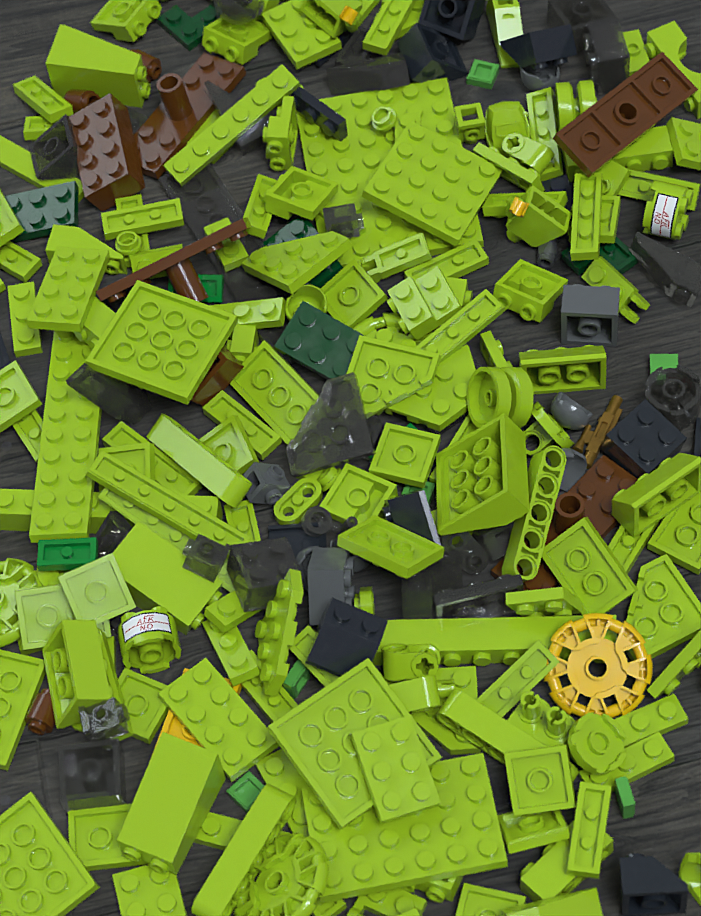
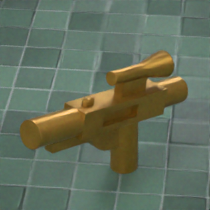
M618 395L612 396L606 411L598 419L599 423L595 431H590L592 426L587 424L580 439L572 448L582 454L584 444L588 445L584 455L587 461L586 469L592 467L594 460L601 450L606 434L617 425L623 409H620L623 399Z

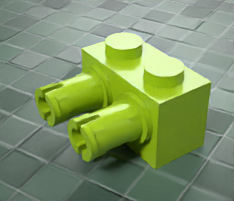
M527 691L522 694L521 702L507 721L547 747L567 744L568 748L569 730L575 720L566 714L564 710L560 712L559 707H550L538 694L534 697L533 691Z

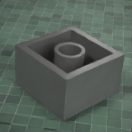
M581 284L564 285L561 308V344L617 347L620 288L583 286Z
M313 548L307 570L310 625H319L332 597L353 606L355 598V585H352V576H354L355 569L354 558H349V551L343 548Z

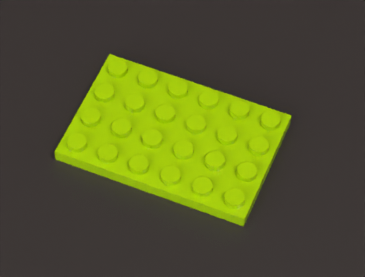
M479 753L436 762L429 769L441 804L380 824L375 807H372L340 830L310 787L301 788L309 836L317 840L323 847L327 855L325 863L329 866L325 892L323 896L319 895L321 903L508 867L484 754Z

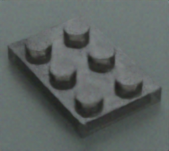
M505 574L493 581L485 583L477 581L464 588L456 590L449 588L440 591L438 594L433 595L435 619L492 618L515 612L506 605V593L524 591L521 574Z

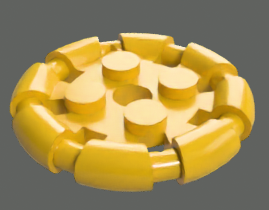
M605 613L584 614V618L576 621L571 619L564 623L551 637L550 641L552 643L549 651L560 662L543 678L544 682H548L551 690L549 695L552 700L568 715L573 713L579 717L594 712L593 714H606L614 718L621 714L624 716L632 712L644 699L645 695L643 693L647 683L651 684L653 672L651 654H647L644 646L646 641L642 635L627 621L622 623L613 619L614 615ZM589 629L592 638L581 642L577 633ZM607 630L618 634L615 643L604 638ZM563 646L572 650L568 661L559 658ZM632 648L636 660L627 662L623 651ZM594 659H601L606 664V672L600 677H594L589 672L588 666ZM567 673L571 685L562 687L559 676ZM627 675L636 678L632 689L623 686ZM580 693L591 698L587 706L576 702ZM614 694L617 703L606 707L603 698Z

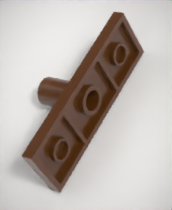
M662 51L558 131L552 139L589 178L691 98L698 89Z
M203 53L182 79L175 73L165 74L159 78L156 86L162 102L134 134L142 174L156 179L160 178L165 172L163 165L187 145L188 141L213 111L221 105L246 75L244 66Z
M247 217L242 218L96 291L100 301L108 299L111 303L127 296L126 290L131 287L133 288L137 280L151 284V277L166 271L178 295L200 302L209 296L190 258L203 251L208 255L223 248L222 242L229 238L231 242H235L249 235L247 229L252 226Z
M603 455L568 492L561 494L557 498L545 546L584 517H588L602 539H604L619 523L612 516L613 497L620 490L630 488L638 479ZM524 536V542L530 548V542ZM505 556L491 570V576L512 592L556 588L560 585L542 557L536 576L518 585H511L503 578L502 566ZM517 564V571L523 575L522 567Z

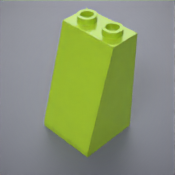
M60 24L46 60V67L53 90L62 98L71 89L91 90L98 94L100 98L111 93L125 106L142 108L145 98H149L151 86L150 83H147V68L143 66L141 55Z
M139 521L113 552L135 606L144 611L151 610L157 606L166 608L168 614L172 615L176 621L177 630L187 635L191 628L195 630L199 628L205 619L203 614L205 608L219 600L223 595L220 592L223 581Z
M162 732L117 838L118 845L125 858L133 862H138L139 860L147 862L152 869L163 874L169 871L177 875L226 780L218 753Z

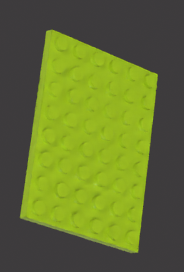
M447 78L318 99L346 119L348 136L341 142L335 137L325 134L321 127L314 122L310 123L307 121L303 114L296 110L306 171L338 183V192L315 217L319 234L334 231L349 238L352 247L338 258L343 268L353 259L358 262L372 255L375 251L419 233L425 235L432 256L440 255L456 248V246L361 197L363 190L395 144V126L388 131L379 132L372 125V114L379 107L386 106L393 109L396 113L421 112V126L462 147L455 124V112ZM478 214L457 247L474 239L478 241L481 247H484Z

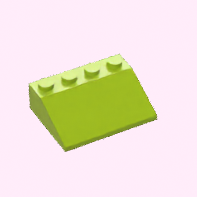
M505 413L436 454L437 532L440 535L504 526L530 512L525 433Z

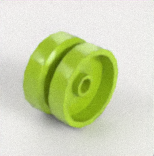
M584 80L577 83L576 98L573 97L572 85L569 82L555 83L558 131L597 102L593 80Z
M479 367L475 370L469 380L467 389V407L473 424L480 428L505 413L519 428L525 426L531 416L534 395L532 383L527 372L521 367Z

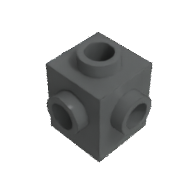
M254 462L243 475L253 484L246 494L250 503L275 505L290 488L283 469L277 464Z

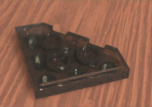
M354 372L329 379L325 382L321 389L322 393L316 403L310 407L301 422L302 426L295 438L291 439L287 445L286 453L291 474L294 478L376 454L357 375Z

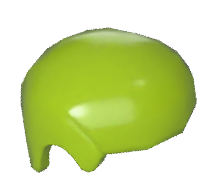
M312 284L303 285L286 300L285 313L289 321L302 301L327 313L326 295L320 288Z

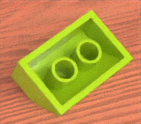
M585 345L576 348L559 347L552 350L519 352V367L527 372L532 383L534 395L606 389V352L603 345Z
M679 453L673 458L665 459L656 470L650 474H643L627 490L622 489L616 493L612 499V516L633 538L637 537L701 492V457Z
M62 620L42 649L57 728H65L100 715L112 700L113 690L112 686L108 684L106 674L107 661L103 658L101 649L102 635L98 632L96 620Z

